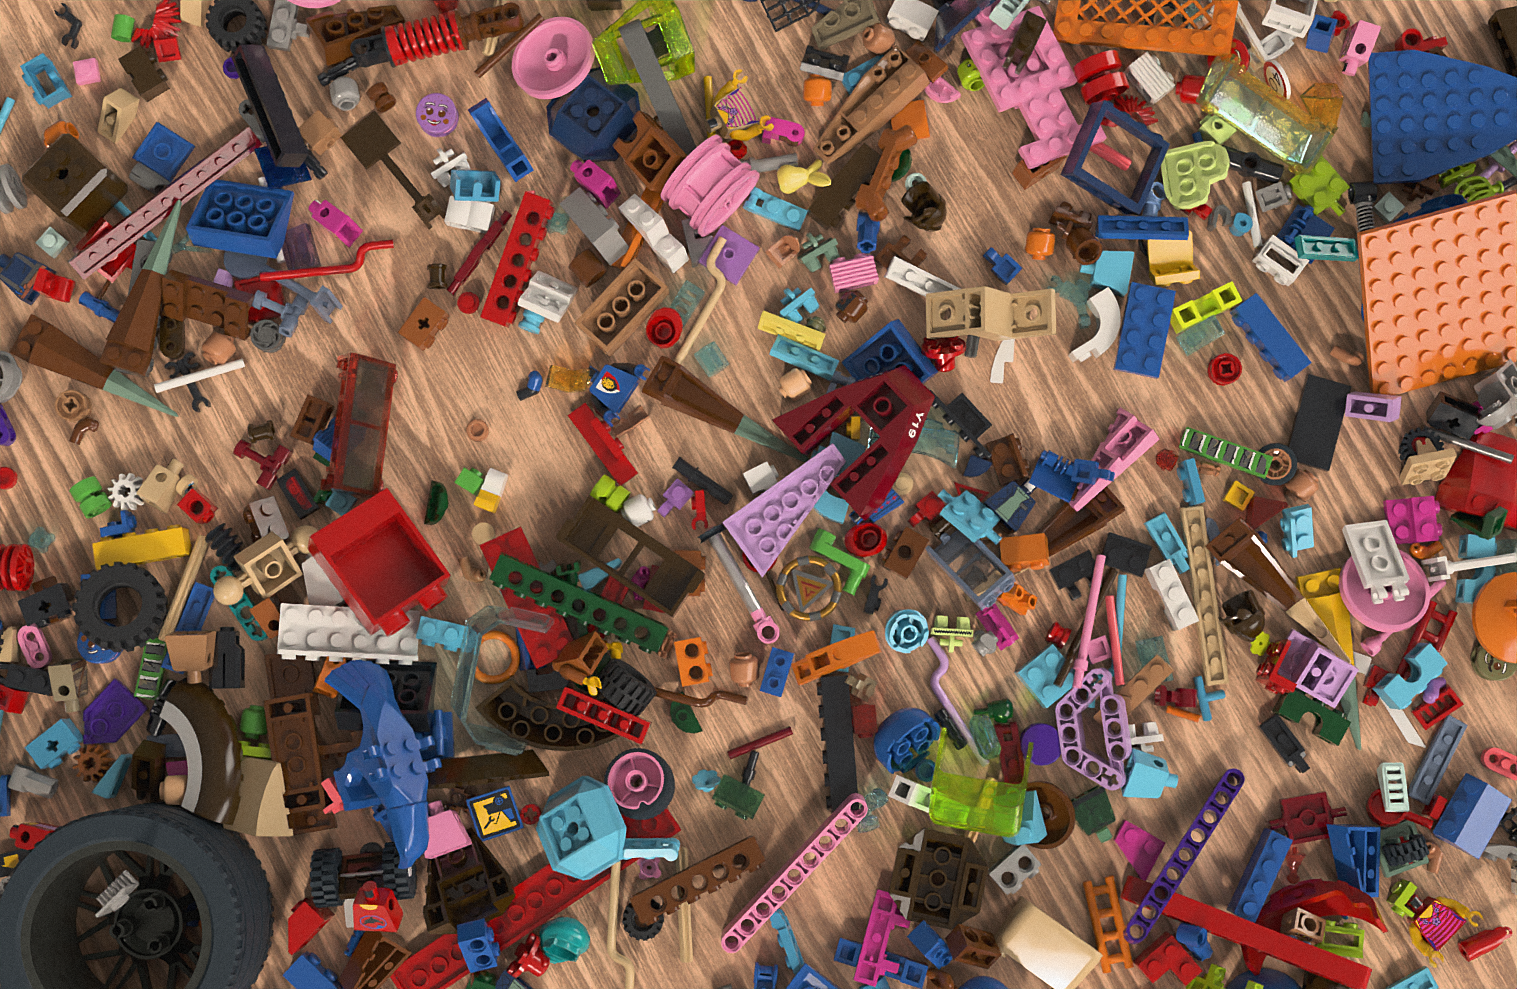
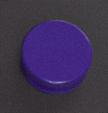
M1034 723L1026 727L1021 733V751L1023 757L1028 762L1045 766L1052 764L1060 757L1058 730L1053 726L1044 723Z

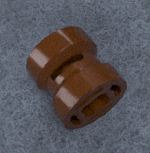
M384 82L374 84L366 92L370 101H374V107L379 113L387 112L397 102L394 96L388 93V87Z

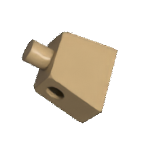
M172 458L166 468L156 465L136 494L146 504L167 514L178 494L176 492V485L181 479L178 474L184 464Z

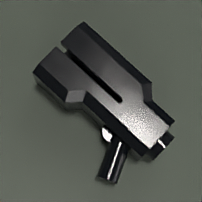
M220 627V631H216L214 666L209 669V689L245 688V649L240 645V631H234V627Z

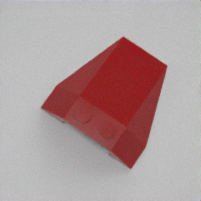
M1493 432L1473 434L1469 439L1470 441L1514 455L1512 463L1510 464L1463 448L1461 455L1452 464L1447 476L1439 483L1434 501L1437 500L1439 502L1440 509L1453 513L1462 511L1484 518L1487 512L1501 506L1508 510L1503 528L1517 532V440Z

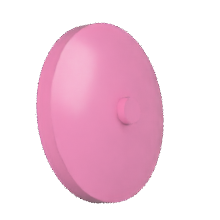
M554 17L544 20L517 45L514 51L512 73L515 81L524 92L538 99H552L567 94L575 89L589 73L595 57L594 40L585 26L575 19Z
M1399 550L1410 578L1405 583L1409 590V595H1405V600L1402 601L1394 600L1392 585L1384 586L1388 597L1383 599L1384 602L1373 604L1371 588L1364 589L1352 555L1346 560L1341 569L1339 590L1345 606L1358 621L1374 630L1382 632L1403 631L1417 623L1428 609L1430 587L1427 577L1420 565L1402 550Z

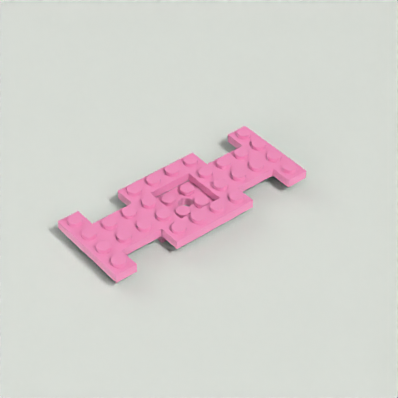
M996 0L974 18L978 27L963 32L961 39L978 68L998 112L1014 107L1015 109L1019 108L1036 141L1020 147L1018 152L1021 158L1024 159L1028 169H1032L1061 156L1069 155L1082 124H1077L1060 90L1075 85L1077 78L1048 22H1046L1035 50H1033L1019 75L1015 73L1016 66L1012 62L1007 69L1002 67L1006 59L1005 54L1027 10L1020 12L1011 25L1004 30L989 18L993 9L1001 1ZM1040 6L1028 9V11L1046 19ZM1101 125L1092 145L1103 142L1107 138Z

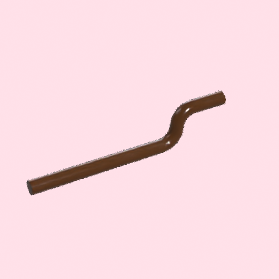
M654 687L657 692L655 697L700 708L708 707L720 699L746 705L748 701L747 696L722 690L714 691L706 698L701 699Z

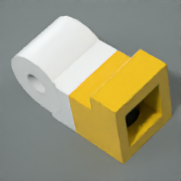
M490 468L473 505L495 514L508 479V474Z

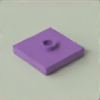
M722 225L699 260V263L707 268L706 260L718 237H723L727 241L719 253L715 265L723 272L727 281L737 286L760 248Z

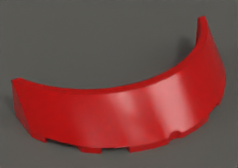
M1322 878L1300 881L1295 885H1288L1275 892L1262 907L1255 922L1258 925L1280 933L1283 914L1299 907L1318 917L1330 915L1355 917L1369 922L1383 933L1388 932L1375 901L1367 893L1350 886L1347 882L1337 880V882L1323 881ZM1240 945L1246 966L1254 976L1259 975L1267 955Z

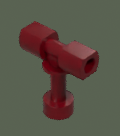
M241 439L236 444L233 454L241 459L246 456L260 464V470L263 472L256 483L270 491L278 479L275 476L282 464L286 466L293 452L279 444L273 455L269 454L264 457L250 449L251 443Z

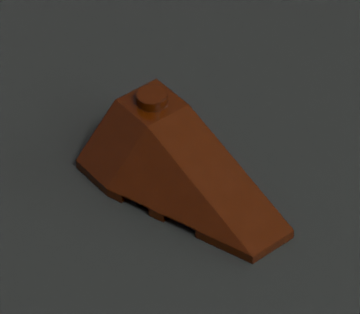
M396 5L369 7L367 11L354 12V9H347V13L340 14L327 11L305 18L318 54L326 66H330L353 56L350 46L354 40L381 34V26L405 23V18Z

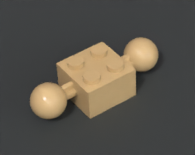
M310 525L299 526L292 533L291 542L285 544L283 539L273 531L233 556L243 573L237 577L224 576L220 578L213 588L214 597L221 604L233 605L242 598L244 588L251 585L259 596L264 600L303 575L293 556L298 552L303 554L310 553L307 549L309 537L318 530Z

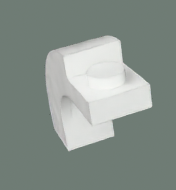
M1109 287L1086 302L1096 319V332L1090 341L1068 355L1072 362L1078 359L1080 362H1083L1092 356L1090 352L1093 353L1095 358H1098L1112 345L1117 337L1121 320L1120 309Z
M896 775L888 795L895 800L928 812L960 827H964L972 807L899 775Z

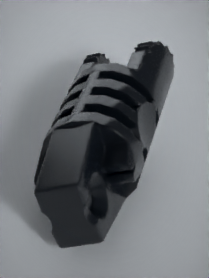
M167 678L154 701V705L149 713L148 724H146L147 732L153 737L161 735L162 730L165 728L167 721L159 716L171 689L178 682L177 680Z

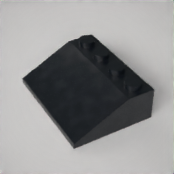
M372 661L373 664H379L380 667L387 670L392 682L395 700L413 731L430 732L434 710L437 662H412V665L398 664L399 661H389V664H380ZM339 692L334 711L338 730L363 731L361 711Z

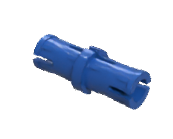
M87 291L79 298V304L94 311L98 317H104L113 323L120 313L119 310L110 306L109 302L100 300Z

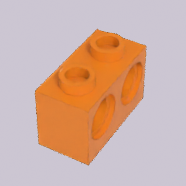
M701 637L674 642L682 687L709 682V677L713 676L711 663L706 664L705 654H709L707 642L702 641ZM689 644H695L698 647V653L694 657H689L686 654L685 649ZM693 666H699L703 671L699 679H693L690 676V669Z

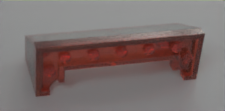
M350 352L337 357L336 368L341 369L342 372L338 373V378H341L330 465L326 467V472L330 473L327 474L326 479H321L320 490L373 497L383 491L384 488L382 472L393 386L397 381L398 371L394 363Z

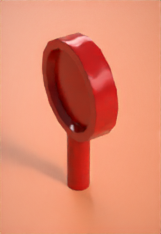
M1380 788L1372 792L1366 802L1368 816L1380 826L1394 827L1405 819L1429 829L1432 827L1433 820L1410 811L1385 812ZM1389 791V793H1399L1397 791ZM1390 799V802H1391V803H1401V800H1400V799Z

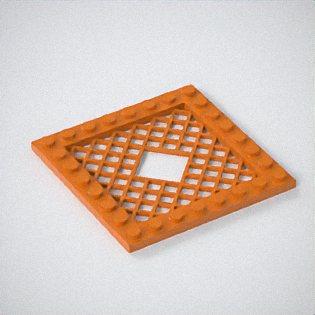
M1058 0L1053 34L1058 43L1230 57L1239 0H1212L1204 8L1197 0H1188L1182 6L1176 0H1164L1160 4H1157L1155 0H1149L1154 8L1146 14L1139 6L1147 0H1139L1137 3L1134 0H1129L1133 6L1125 12H1122L1117 5L1122 0H1108L1111 4L1102 11L1095 4L1098 0H1088L1089 2L1081 8V0ZM1171 1L1177 9L1167 16L1161 8ZM1194 3L1199 11L1192 17H1189L1184 9ZM1093 6L1098 14L1088 20L1082 12ZM1212 6H1214L1213 18L1206 12ZM1114 7L1120 15L1110 22L1104 14ZM1136 9L1142 17L1132 24L1127 15ZM1158 11L1164 19L1154 25L1148 17ZM1178 13H1181L1186 21L1176 27L1171 19ZM1203 14L1209 22L1199 29L1193 21ZM1102 17V19H1103L1105 22H1099V21H1096V20H1097L1098 18ZM1124 19L1127 24L1117 22ZM1144 20L1148 23V25H1139ZM1166 22H1168V24H1169L1171 27H1161V26L1164 25ZM1190 24L1193 29H1186L1184 27Z

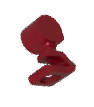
M1158 685L1154 691V705L1165 706L1166 702H1174L1175 707L1197 708V689L1176 688L1175 691H1168L1166 686Z

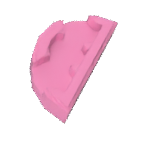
M941 76L934 83L929 81L930 84L924 89L930 99L939 103L953 102L961 97L960 92Z

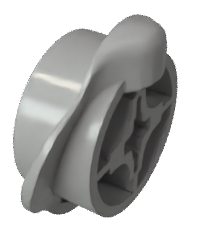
M0 351V403H5L19 389L22 383V372L10 353Z

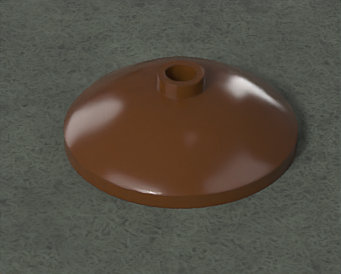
M1033 781L1024 784L1015 793L1036 790L1047 835L1040 842L1028 845L1038 849H1052L1060 846L1071 836L1075 827V810L1070 798L1062 789L1049 782ZM1044 808H1047L1050 813L1046 814Z

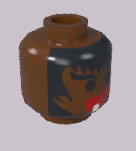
M857 290L854 292L847 291L835 304L838 311L836 316L844 323L847 321L856 323L867 312L868 300Z

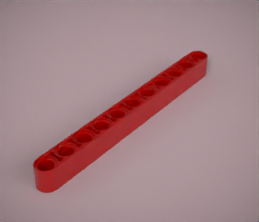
M1127 875L1120 898L1139 905L1152 883ZM1155 888V896L1158 899H1165L1164 890ZM1174 892L1161 913L1177 921L1205 928L1208 933L1352 989H1367L1372 972L1371 968Z

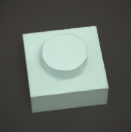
M1388 192L1373 206L1372 210L1388 224L1405 206Z
M49 227L35 243L55 259L70 242L55 229Z

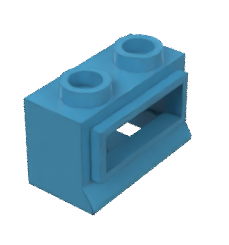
M44 53L20 66L24 72L22 78L29 87L32 86L35 91L32 95L39 105L43 104L49 109L59 102L73 97L52 60ZM44 70L56 89L55 92L47 95L36 76Z
M451 170L450 189L455 201L498 202L500 179L495 171Z

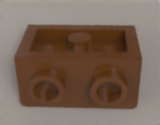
M1013 433L985 444L987 451L992 455L990 460L1000 486L1028 476V462L1026 458L1022 459L1020 450H1022L1021 442L1018 437L1015 438Z

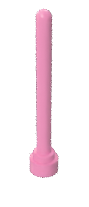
M1446 580L1436 581L1430 586V599L1446 585ZM1381 631L1376 636L1367 637L1361 642V647L1374 657L1381 651L1382 642L1393 632Z

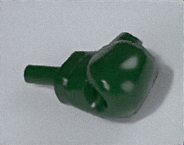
M1007 698L987 703L988 708L974 709V715L989 714V719L994 718L997 723L1001 724L1007 723L1008 719L1012 718L1014 714L1013 704Z

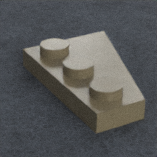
M843 0L839 7L834 11H830L811 29L818 48L823 50L863 32L867 27L880 23L872 0Z

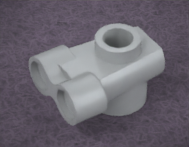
M978 630L973 634L974 641L971 645L984 657L986 654L995 652L996 642L999 640L990 630L987 633L983 630Z

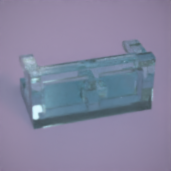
M1162 636L1135 641L1142 668L1157 653L1170 665ZM1171 673L1163 682L1174 680L1173 674Z

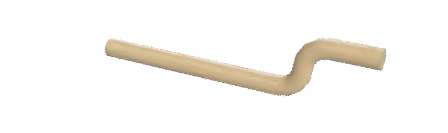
M721 236L718 237L706 260L707 269L717 279V285L673 360L679 364H682L726 286V278L723 272L715 265V261L727 241Z
M621 861L611 866L607 952L615 962L623 965L626 970L625 989H634L635 970L633 963L628 957L619 954L616 950Z

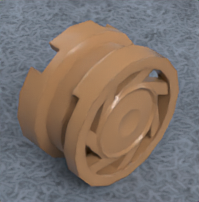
M66 390L56 398L55 411L62 419L78 423L90 416L92 403L85 394L75 390Z

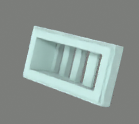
M1001 0L993 9L989 18L1006 30L1029 0Z
M1402 762L1381 763L1376 771L1385 812H1408L1409 802L1404 764ZM1388 781H1396L1397 784H1388ZM1389 791H1399V793H1389ZM1390 799H1400L1401 803H1391Z

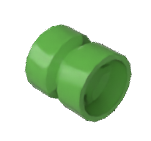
M95 476L81 480L69 490L76 503H81L79 508L86 518H93L112 506V502L107 494L101 492L102 486Z

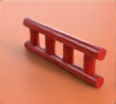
M1430 600L1428 609L1419 620L1395 674H1399L1405 680L1409 678L1411 672L1407 671L1409 664L1404 657L1420 643L1422 638L1433 643V647L1440 654L1456 619L1457 612L1449 610L1447 615H1444L1435 610L1437 603ZM1431 618L1443 623L1438 635L1426 631Z

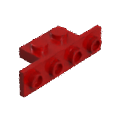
M586 403L567 415L619 486L624 485L638 474L622 452L625 447L617 437L615 439L611 437L608 433L611 431L609 425L604 419L600 422Z

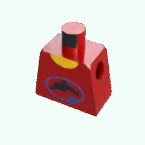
M374 881L364 883L359 888L353 902L354 930L397 932L404 914L393 891L390 888H377Z

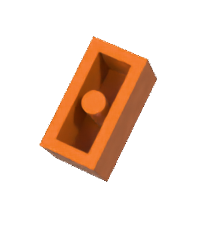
M1045 533L1005 537L1000 541L1001 562L1011 572H1019L1022 568L1039 570L1043 569L1044 566L1050 565L1048 539Z

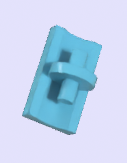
M798 287L793 291L789 288L784 289L786 297L780 301L784 306L789 302L791 303L780 311L779 316L799 324L803 317L797 311L804 306L809 314H812L819 308L814 290L810 288L796 298V296L802 293Z

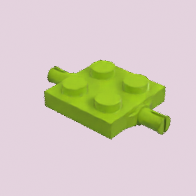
M1297 155L1290 160L1298 171L1286 184L1289 185L1290 189L1305 206L1313 207V213L1316 216L1329 207L1334 210L1338 217L1341 216L1346 210L1338 200L1350 186L1322 155L1307 164H1304Z

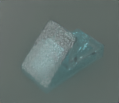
M1212 315L1177 336L1176 339L1185 354L1189 356L1226 333L1216 316Z

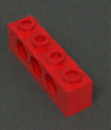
M565 686L556 706L559 710L639 744H643L652 723L568 686Z

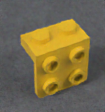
M1190 230L1188 241L1147 240L1149 278L1155 285L1166 287L1174 282L1187 284L1195 279H1200V270L1193 264V242Z

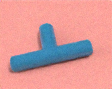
M1196 676L1193 678L1195 689H1197L1203 721H1210L1212 716L1208 702L1224 699L1226 697L1225 691L1218 690L1206 693L1202 676Z

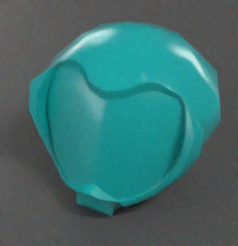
M572 917L555 918L543 924L539 932L541 948L553 964L565 961L576 962L579 955L586 952L590 946V935L587 928Z

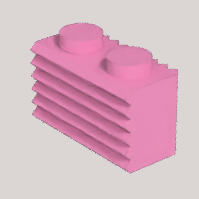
M859 253L854 255V259L850 260L841 257L834 259L833 263L829 264L834 293L878 284L879 278L873 254Z

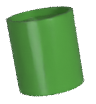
M115 14L111 38L120 42H131L135 19L127 15Z

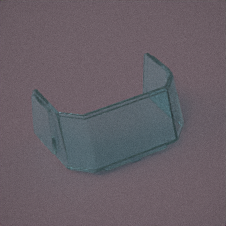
M487 605L466 620L450 705L474 743L485 746V749L517 756L524 752L527 743L512 739L498 729L469 723L466 719L482 636L500 623L547 633L555 620L550 618L549 615L513 607L507 609Z

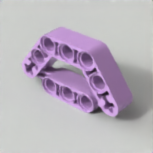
M1097 668L1091 670L1083 678L1081 688H1073L1056 705L1055 713L1061 755L1066 765L1108 790H1117L1126 784L1127 775L1124 770L1123 760L1130 757L1132 753L1126 705L1122 696L1113 694L1112 674L1106 668ZM1102 674L1103 682L1096 683L1094 686H1092L1091 683H1094L1098 679L1097 675ZM1081 688H1085L1088 691L1087 700L1081 699L1079 695ZM1099 695L1109 761L1086 748L1081 713ZM1111 698L1116 700L1118 704L1115 711L1108 707V701ZM1065 704H1069L1072 707L1073 711L1070 716L1064 713ZM1114 721L1118 722L1121 726L1119 734L1114 733L1111 729ZM1069 726L1073 727L1076 731L1074 738H1070L1067 735V728ZM1117 744L1124 748V755L1122 757L1115 753V746ZM1072 749L1079 753L1077 761L1072 760L1070 757ZM1091 761H1094L1099 765V771L1097 773L1091 771ZM1116 774V780L1119 782L1113 784V779L1110 776Z

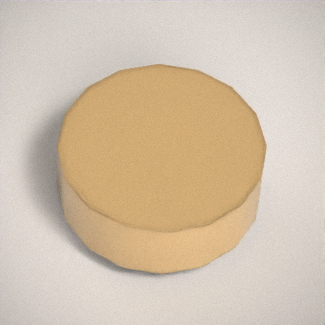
M481 522L474 526L472 537L476 543L483 544L495 538V530L490 524Z

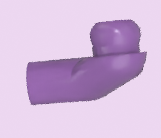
M1443 677L1431 679L1427 683L1428 686L1423 691V700L1426 703L1432 704L1439 697V689L1446 686V680Z

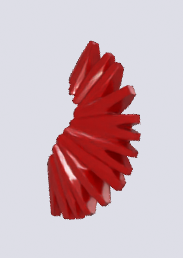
M162 0L157 3L152 27L149 30L136 28L131 42L134 43L141 38L140 45L142 47L145 45V48L148 49L152 40L154 43V39L172 37L170 34L178 37L175 31L180 32L181 29L170 25L171 23H181V20L173 18L180 15V12H175L179 10V7H175L177 3H169L170 0Z
M1122 95L1119 98H1114V107L1119 111L1130 114V118L1133 120L1136 119L1137 122H1141L1146 126L1158 122V119L1151 117L1155 114V111H1152V107L1143 108L1146 104L1145 100L1137 105L1138 97H1135L1134 100L1133 95L1130 96V99L1128 95H1125V99ZM1103 117L1100 124L1109 127L1118 126L1106 117Z

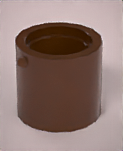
M1084 227L1076 228L1067 236L1066 247L1073 255L1072 258L1076 259L1078 263L1082 265L1093 264L1102 254L1103 243L1099 242L1089 229Z
M590 249L581 252L568 266L586 288L594 285L607 272V268Z

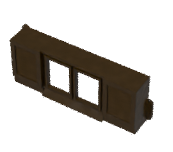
M590 495L574 519H567L556 535L557 540L673 618L689 594L695 592L705 577L703 571ZM619 528L637 540L638 543L620 570L616 571L598 558ZM644 546L665 559L645 589L624 576Z

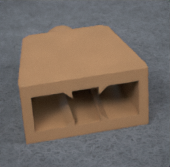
M216 630L174 631L165 635L172 669L175 672L186 671L187 683L202 682L201 671L213 666Z

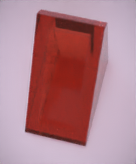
M1254 496L1247 505L1245 522L1255 530L1289 505L1284 501Z

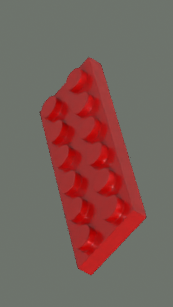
M521 526L479 545L491 572L501 552L540 569ZM513 571L509 574V579L517 583L522 579V575L518 571ZM535 580L531 582L530 588L532 591L538 592L542 590L543 584ZM505 587V590L500 589L536 669L558 658L566 644L574 641L563 616L555 612L556 608L549 605L547 608L541 607L534 603L535 599L528 596L526 599L513 594L514 590Z

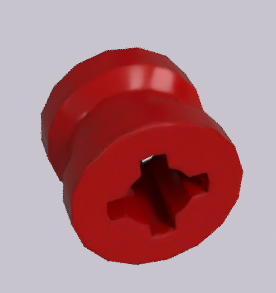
M1055 621L1050 627L1045 641L1048 643L1053 642L1057 648L1062 649L1072 630L1061 627L1060 623Z

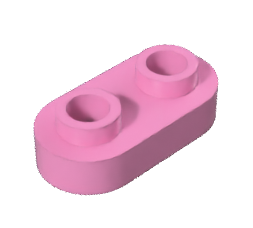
M23 626L18 631L17 640L27 663L33 668L47 667L52 660V653L42 630L37 629V627ZM33 632L35 638L31 641L29 636ZM40 653L44 655L42 661L38 659Z

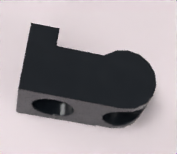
M538 669L526 670L529 693L563 689L571 682V680H566L561 676L560 672L555 670L550 674L538 675Z

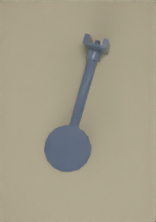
M225 251L223 263L226 270L233 277L250 279L262 272L277 271L266 265L268 257ZM292 279L275 280L309 300V304L329 324L333 322L329 315L336 307L341 310L343 307L330 289L323 285L318 292L314 293Z

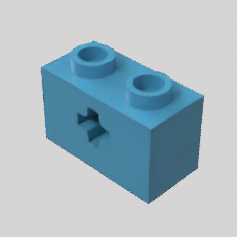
M70 718L60 719L24 748L40 769H54L63 762L62 758L67 754L71 755L81 748L80 744L83 742V735Z

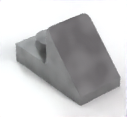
M689 218L681 221L692 267L694 268L698 266L699 260L713 240V236L695 239L699 237L698 231L690 226Z

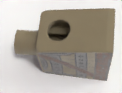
M84 658L63 659L48 666L54 701H64L66 712L79 711V698L88 694L87 661Z

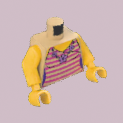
M737 69L733 74L734 79L729 80L720 88L713 99L710 110L712 118L705 120L704 125L709 133L719 130L725 139L732 138L734 140L749 141L761 134L762 130H773L774 125L771 123L765 126V122L770 120L771 117L765 115L759 119L742 87H737L739 83L744 84L748 80V76L738 80V75L743 70Z

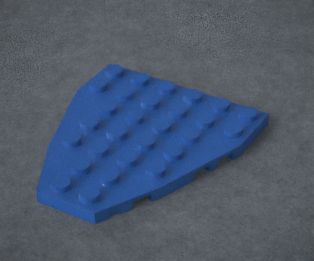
M1418 50L1370 54L1368 59L1372 173L1373 182L1376 185L1421 182L1433 175L1442 174L1449 169L1487 157L1500 148L1517 141L1516 77L1484 65Z

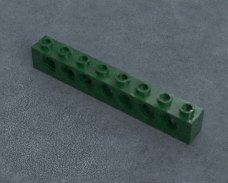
M503 552L500 553L489 578L493 581L492 585L505 590V587L514 590L513 594L526 599L528 596L535 599L534 603L541 607L547 608L548 605L556 608L555 612L564 617L572 615L582 625H595L598 627L597 631L608 636L610 633L619 636V641L629 645L631 642L639 645L640 650L649 654L652 651L658 653L669 629L662 622ZM513 571H518L522 575V579L517 583L509 579V574ZM535 580L542 582V590L538 592L532 591L530 588L531 582ZM554 590H561L564 593V597L560 601H555L551 598V593ZM576 599H582L585 602V606L581 610H575L572 607V602ZM595 609H604L606 611L605 616L602 619L594 618L593 612ZM622 617L626 619V625L623 628H616L614 626L616 618ZM640 626L647 629L646 635L637 637L634 634L636 628Z

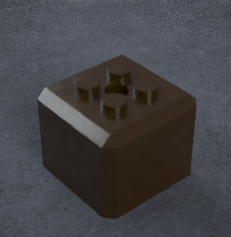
M70 133L61 134L22 174V182L56 215L81 233L88 232L100 217H104L128 192V185ZM68 172V175L65 179L59 178L60 175L64 176Z

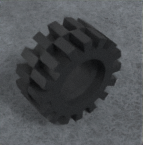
M651 899V907L653 909L660 908L661 905L656 903L654 899ZM631 903L625 908L622 916L625 932H628L631 938L634 937L638 941L640 939L647 941L650 938H654L660 932L664 923V915L661 914L658 916L659 920L655 923L650 924L648 927H639L635 923V912Z

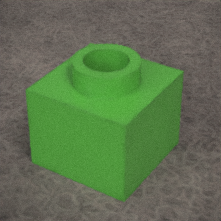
M472 467L470 471L463 468L454 483L477 496L485 480L481 478L483 474Z

